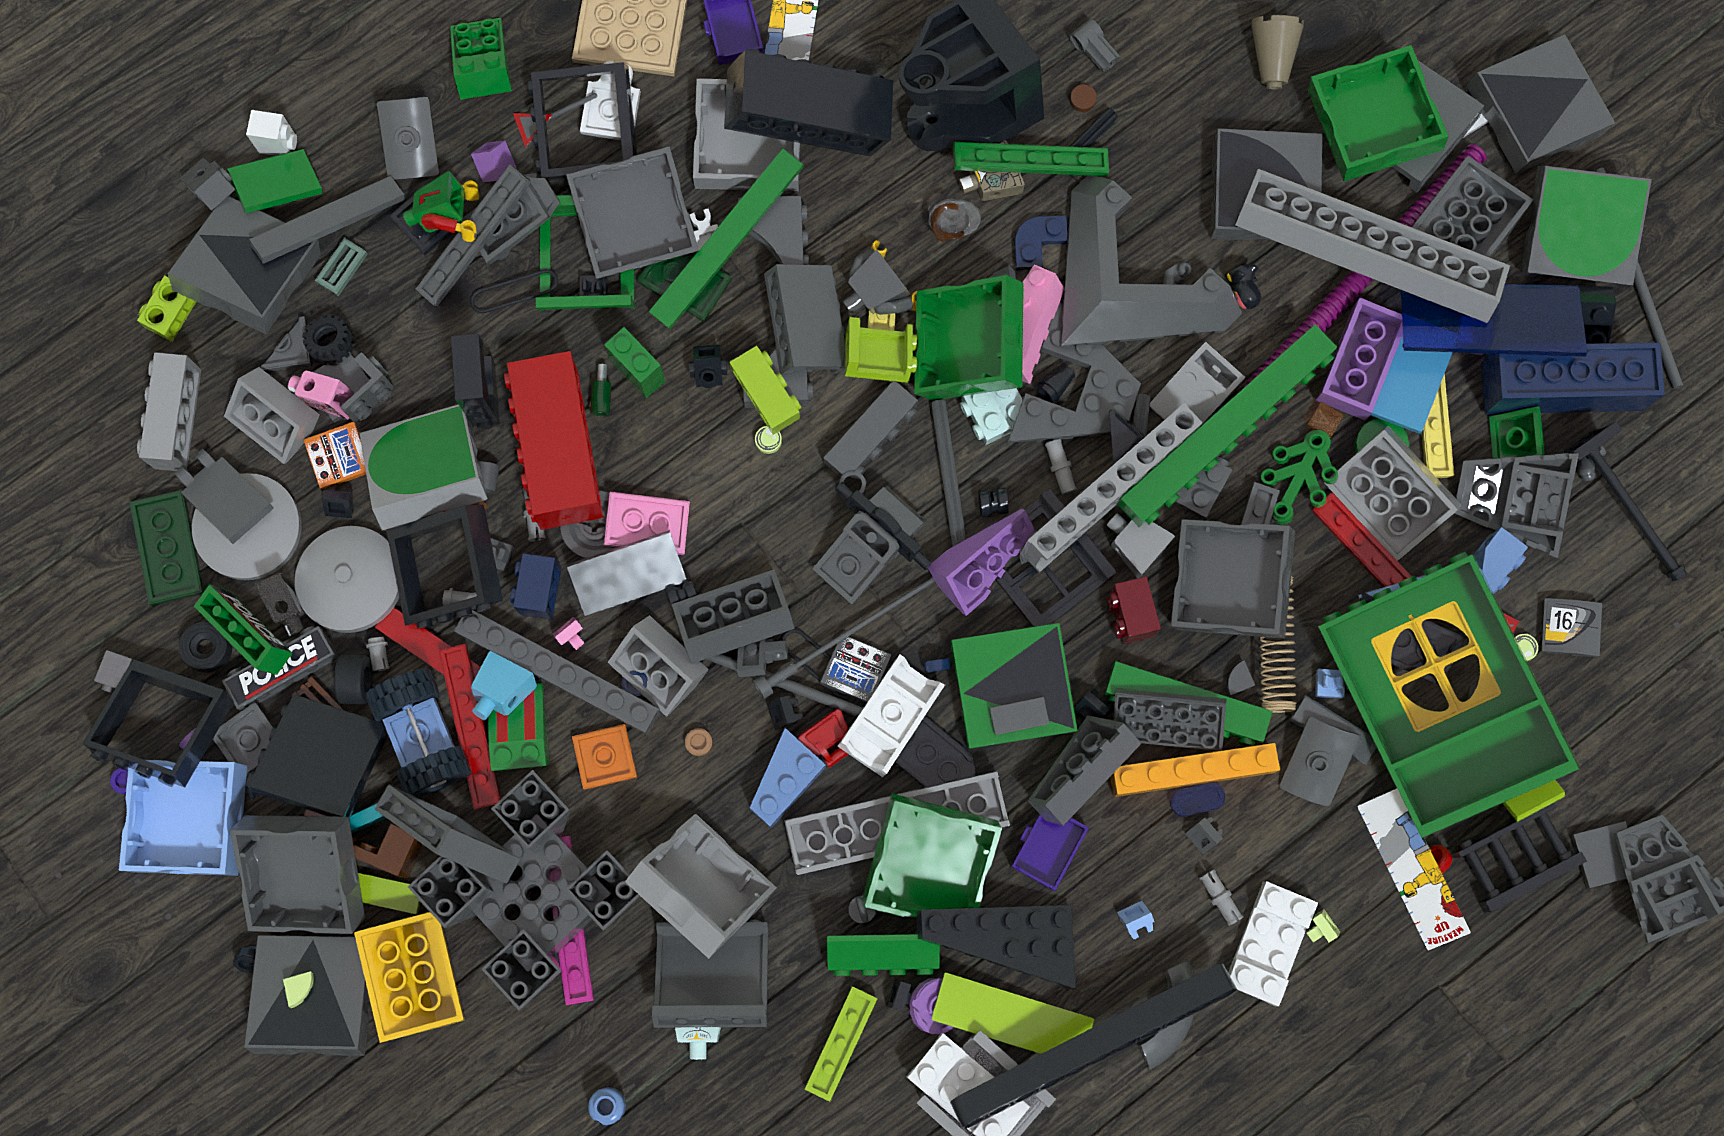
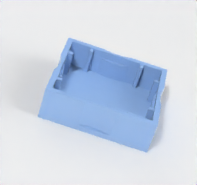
M146 760L171 770L176 764L170 761ZM200 761L185 788L176 784L173 787H169L158 781V778L154 776L147 779L137 774L134 769L128 768L126 788L127 816L122 831L119 871L238 876L230 829L243 818L247 765L235 762Z

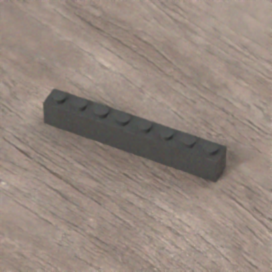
M473 610V615L462 617L454 632L460 637L489 652L492 651L532 672L539 679L647 736L650 734L661 713L653 705Z

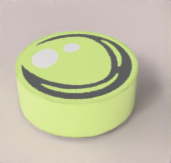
M767 426L760 428L755 435L757 448L765 454L776 452L782 443L780 432L772 435Z
M1528 634L1516 636L1515 638L1526 660L1533 659L1538 652L1537 641Z

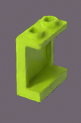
M850 317L845 338V376L908 383L911 372L915 373L917 367V357L913 356V350L916 349L917 335L913 334V325L907 324L904 332L861 328L860 318Z

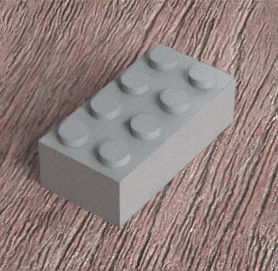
M154 353V359L149 363V376L151 379L150 386L145 390L147 406L146 413H143L141 417L143 433L142 439H139L137 443V453L139 458L154 469L177 471L183 467L187 471L201 369L187 355Z

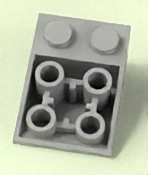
M1205 342L1151 401L1149 407L1165 420L1183 403H1186L1187 407L1203 422L1196 429L1198 430L1241 385L1245 376Z

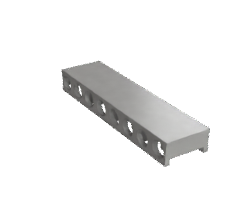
M1183 403L1029 538L1020 553L1022 557L1024 556L1040 573L1114 508L1129 490L1191 436L1190 434L1203 422L1187 407L1186 403Z
M997 771L897 794L998 820L1001 827L1010 826ZM891 796L784 820L796 874L800 875L873 858Z

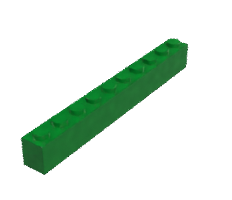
M1315 324L1119 500L1117 505L1138 527H1141L1145 522L1148 525L1153 523L1161 515L1158 512L1159 509L1164 505L1168 508L1180 498L1177 494L1184 487L1187 490L1192 488L1200 480L1197 477L1198 474L1203 470L1207 473L1219 463L1216 459L1223 452L1226 455L1232 452L1239 445L1236 442L1238 438L1242 435L1247 438L1258 428L1255 424L1261 418L1266 421L1277 411L1274 407L1281 400L1286 403L1296 394L1294 388L1301 383L1305 386L1315 377L1313 371L1320 366L1324 369L1333 361L1335 357L1332 354L1338 347Z

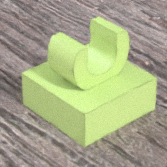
M1325 909L1315 914L1313 921L1316 925L1307 932L1312 942H1315L1323 935L1328 942L1337 938L1340 930Z

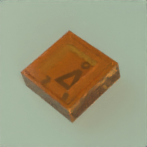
M1321 402L1307 426L1313 430H1322L1331 438L1344 414Z

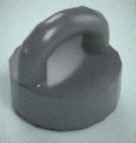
M863 896L854 898L848 908L851 919L860 924L871 921L876 912L875 909L864 906Z

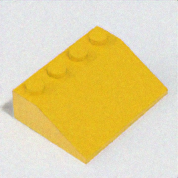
M430 912L354 932L380 1043L465 1021L443 926Z

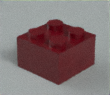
M1147 576L1115 584L1109 592L1110 597H1106L1109 612H1114L1116 623H1113L1116 638H1121L1122 644H1127L1154 637L1161 628Z

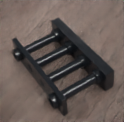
M1555 803L1518 822L1515 820L1475 842L1470 838L1457 845L1459 850L1452 853L1453 858L1466 856L1486 892L1484 894L1486 899L1479 902L1484 913L1492 912L1587 862L1582 852L1572 853L1571 850L1567 851L1548 817L1547 812L1557 807ZM1535 818L1539 821L1557 854L1555 857L1557 862L1549 866L1547 862L1543 863L1523 827L1524 824ZM1512 830L1533 866V874L1527 878L1519 875L1499 837ZM1487 843L1491 845L1510 880L1508 881L1509 887L1500 891L1499 887H1495L1475 851Z

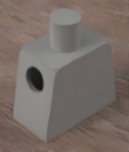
M1116 514L1107 524L1118 535L1112 542L1111 547L1137 578L1141 577L1175 537L1172 533L1155 523L1148 525L1145 522L1141 527H1138L1132 520L1128 523L1119 514Z

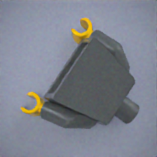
M874 241L871 249H867L854 259L849 272L850 278L848 283L855 292L843 301L851 313H854L864 304L872 314L877 313L879 315L895 314L910 309L916 311L915 299L917 298V291L910 297H907L910 295L909 291L884 259L887 248L883 251L877 250L880 242Z

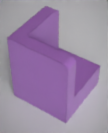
M505 140L487 142L471 153L483 182L497 181L509 164L516 168Z

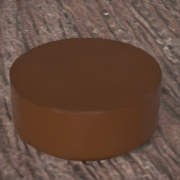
M1082 84L1076 86L1070 96L1071 106L1079 112L1090 111L1096 103V92L1089 85Z

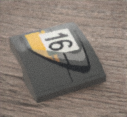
M1545 598L1542 652L1600 657L1602 603Z

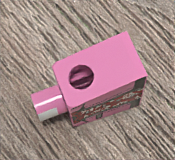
M307 370L303 372L302 377L294 375L290 378L288 389L295 392V395L307 405L338 417L349 419L342 411L341 406L355 393L340 380Z

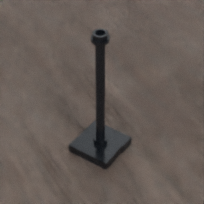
M1617 422L1595 429L1561 454L1579 453L1578 461L1584 457L1590 458L1669 570L1666 576L1671 578L1672 581L1680 579L1687 574L1685 565L1677 564L1599 452L1601 450L1599 446L1617 435L1622 429Z

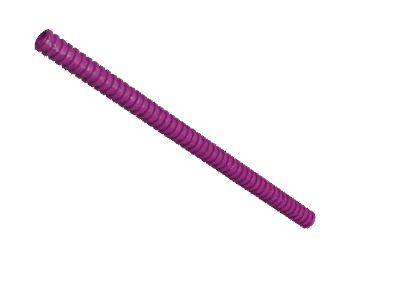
M1469 144L1466 150H1463L1461 155L1456 158V161H1453L1446 168L1445 172L1440 175V178H1437L1435 183L1430 185L1429 189L1424 192V195H1421L1419 200H1416L1413 206L1408 209V212H1405L1403 217H1400L1397 222L1412 228L1467 156L1480 164L1486 161L1487 156L1483 149L1477 145ZM1350 270L1349 274L1344 277V280L1339 282V286H1335L1333 292H1330L1328 297H1325L1322 303H1319L1317 309L1311 312L1312 315L1306 317V321H1303L1301 326H1298L1295 332L1290 334V338L1284 341L1285 344H1281L1279 350L1276 349L1274 351V356L1271 355L1268 361L1262 364L1263 367L1258 368V373H1254L1252 379L1246 381V384L1248 385L1315 324L1324 333L1326 328L1332 325L1331 322H1335L1337 316H1340L1342 311H1345L1348 305L1352 304L1353 299L1359 296L1358 293H1362L1364 288L1369 285V282H1372L1374 279ZM1243 384L1241 386V390L1245 388L1247 385Z

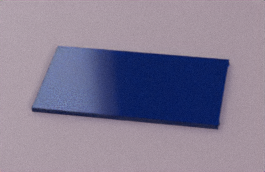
M1505 284L1500 302L1488 323L1400 289L1403 351L1587 356L1588 350L1586 347L1579 286Z

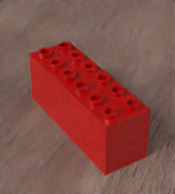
M571 351L507 363L508 373H504L506 387L511 395V398H508L511 414L514 415L516 422L512 423L515 439H518L519 447H521L517 448L519 463L522 464L523 471L525 472L521 474L523 488L524 490L526 489L529 498L525 499V503L532 523L536 522L540 530L604 518L579 374Z

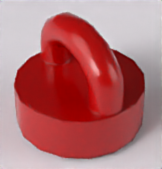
M1442 845L1431 846L1429 849L1443 874L1452 863V855Z

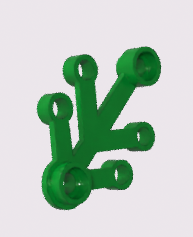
M1322 430L1311 431L1305 436L1304 442L1288 448L1278 446L1273 450L1274 461L1278 464H1284L1289 458L1306 453L1303 460L1299 463L1276 471L1266 469L1261 474L1262 483L1268 487L1293 477L1282 501L1277 502L1274 507L1272 518L1277 524L1285 525L1292 521L1294 516L1292 504L1304 481H1306L1310 491L1311 504L1318 508L1326 504V493L1320 489L1312 468L1317 457L1323 470V481L1326 484L1337 482L1338 471L1335 467H1332L1327 454L1331 446V440L1326 432ZM1315 439L1322 440V443L1318 446L1312 444ZM1279 452L1286 453L1284 458H1278L1276 455ZM1333 472L1335 474V476L1332 479H1328L1325 477L1326 473ZM1271 474L1274 476V479L1266 481L1265 477ZM1316 495L1323 496V500L1320 502H1316L1313 499ZM1279 508L1287 509V512L1283 515L1277 513Z

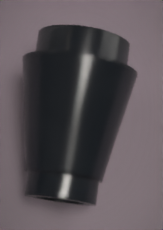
M1063 366L1041 380L1037 387L1039 396L1050 403L1058 401L1075 378V373L1070 367Z

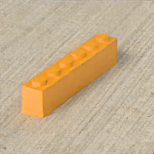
M1272 743L1120 766L1110 778L1113 795L1118 797L1272 774L1280 771L1276 744Z

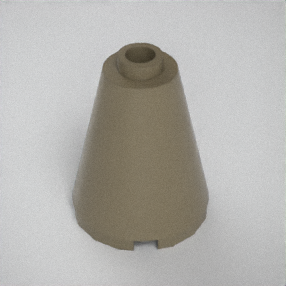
M1271 15V19L1263 21V16L1253 18L1251 27L1261 83L1267 85V89H1282V85L1288 84L1304 27V20L1299 21L1298 17L1286 15Z

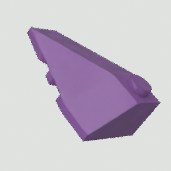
M1020 509L948 549L928 569L937 586L967 616L988 597L991 592L989 587L997 576L999 578L1002 577L1005 572L1003 568L1011 556H1016L1035 529L1026 511Z

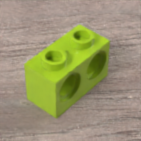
M164 275L163 279L154 286L153 295L149 302L141 307L137 321L146 329L173 342L196 301L179 293L174 300L168 301L169 295L175 291L172 290L169 278ZM164 314L163 320L160 323L154 324L155 318L158 315Z

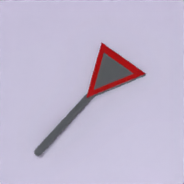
M593 93L551 114H545L546 124L549 120L597 98V93ZM513 113L524 146L527 148L533 141V134L537 132L536 122L532 121L531 114Z

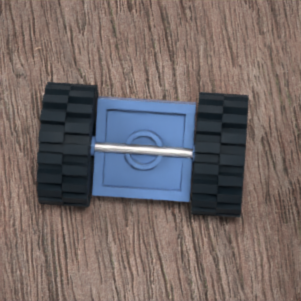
M417 669L414 672L409 671L406 674L397 675L395 678L385 680L384 683L378 684L375 688H371L366 692L365 696L374 719L377 722H384L402 767L396 774L403 791L416 797H424L427 794H433L438 790L454 785L458 781L464 780L465 777L470 776L472 772L462 747L454 746L436 699L439 698L440 693L430 669Z

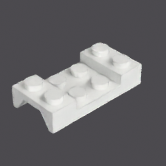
M899 655L838 747L881 777H884L945 685L941 682L927 679L911 668L906 659Z
M1267 881L1262 883L1228 972L1237 990L1261 999L1270 1005L1279 1007L1289 982L1287 980L1305 931L1309 929L1318 902Z
M943 1033L938 1036L929 1051L906 1076L957 1121L958 1118L950 1101L994 1078ZM1021 1101L967 1129L975 1136H1007L1030 1106Z

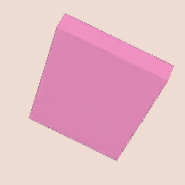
M610 492L604 546L620 547L670 530L678 555H684L690 501Z

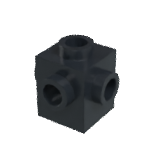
M720 345L693 346V361L689 362L690 377H695L696 387L714 388L723 385V375H727L726 359H721Z

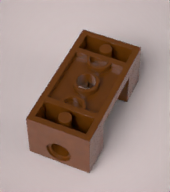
M307 809L304 816L328 817ZM390 824L380 848L361 842L360 846L356 845L358 839L352 837L356 859L404 878H409L423 847L422 843L393 824Z

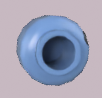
M605 1087L599 1089L592 1094L589 1100V1115L598 1124H614L625 1113V1097L615 1088Z

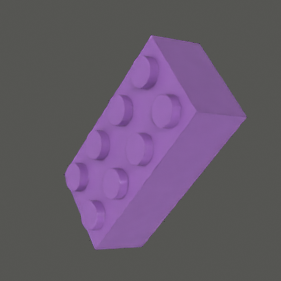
M1359 298L1351 310L1337 345L1338 348L1333 355L1335 358L1330 363L1316 401L1366 420L1373 412L1409 317Z

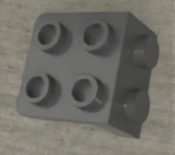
M362 352L354 360L371 379L341 406L342 411L353 422L366 419L371 414V409L378 402L382 403L387 400L392 393L391 390L394 388L387 380L386 376L389 373L372 355L367 358Z

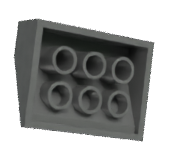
M1467 156L1412 228L1492 258L1526 214L1534 199Z

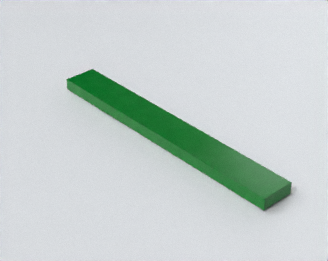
M782 149L649 312L671 329L803 169L804 165L785 149Z

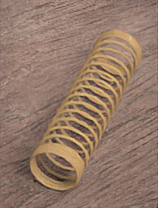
M1291 576L1290 586L1293 584V582H1292V581H1293V577H1292V576ZM1288 606V610L1294 609V607ZM1287 615V619L1294 618L1293 615ZM1287 623L1286 627H1294V624ZM1286 632L1285 636H1293L1294 633ZM1260 637V640L1265 642V644H1262L1259 648L1266 651L1260 655L1262 659L1266 660L1260 664L1263 668H1266L1260 674L1268 677L1261 680V683L1267 686L1261 689L1262 693L1267 694L1261 698L1263 701L1261 708L1273 711L1272 713L1293 712L1297 707L1296 702L1268 701L1264 699L1276 696H1295V693H1271L1263 690L1295 687V684L1277 685L1265 683L1264 681L1295 679L1296 677L1292 675L1273 676L1263 673L1275 670H1295L1296 668L1270 667L1263 664L1277 661L1293 662L1295 659H1274L1264 657L1263 655L1294 653L1295 650H1270L1262 647L1274 644L1290 645L1295 642L1267 641L1262 639L1265 637Z

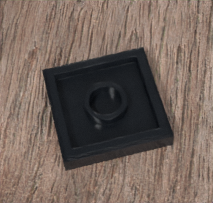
M412 196L393 212L390 218L414 245L426 255L452 232L440 229L426 232L419 223L410 227L404 220L403 213L413 208L414 196Z

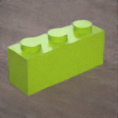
M755 346L729 362L733 374L772 435L800 419L799 410L801 405L794 395L789 396L784 389L787 387V384L780 373L775 375L770 367L773 365V362L766 351L761 352Z

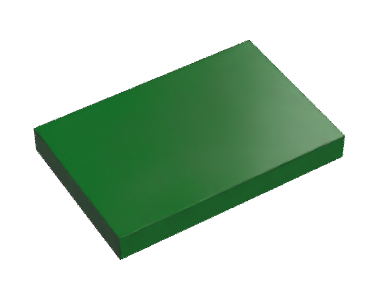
M304 149L227 168V172L232 178L231 183L235 188L245 214L322 194V187Z

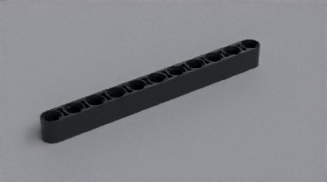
M1218 964L955 1097L950 1101V1104L962 1129L970 1128L1233 994L1237 988L1224 964Z

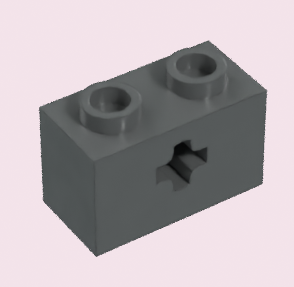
M204 158L180 177L182 182L211 211L235 190L229 183L232 180L230 175L215 161L209 163Z

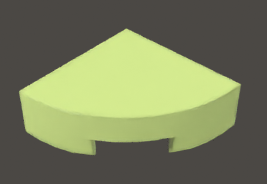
M311 971L283 979L290 1008L301 1004L312 988L314 977Z

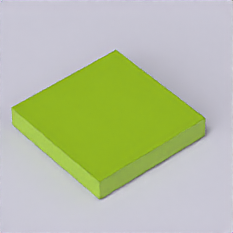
M1553 780L1505 801L1503 804L1518 822L1565 797V791L1556 780Z

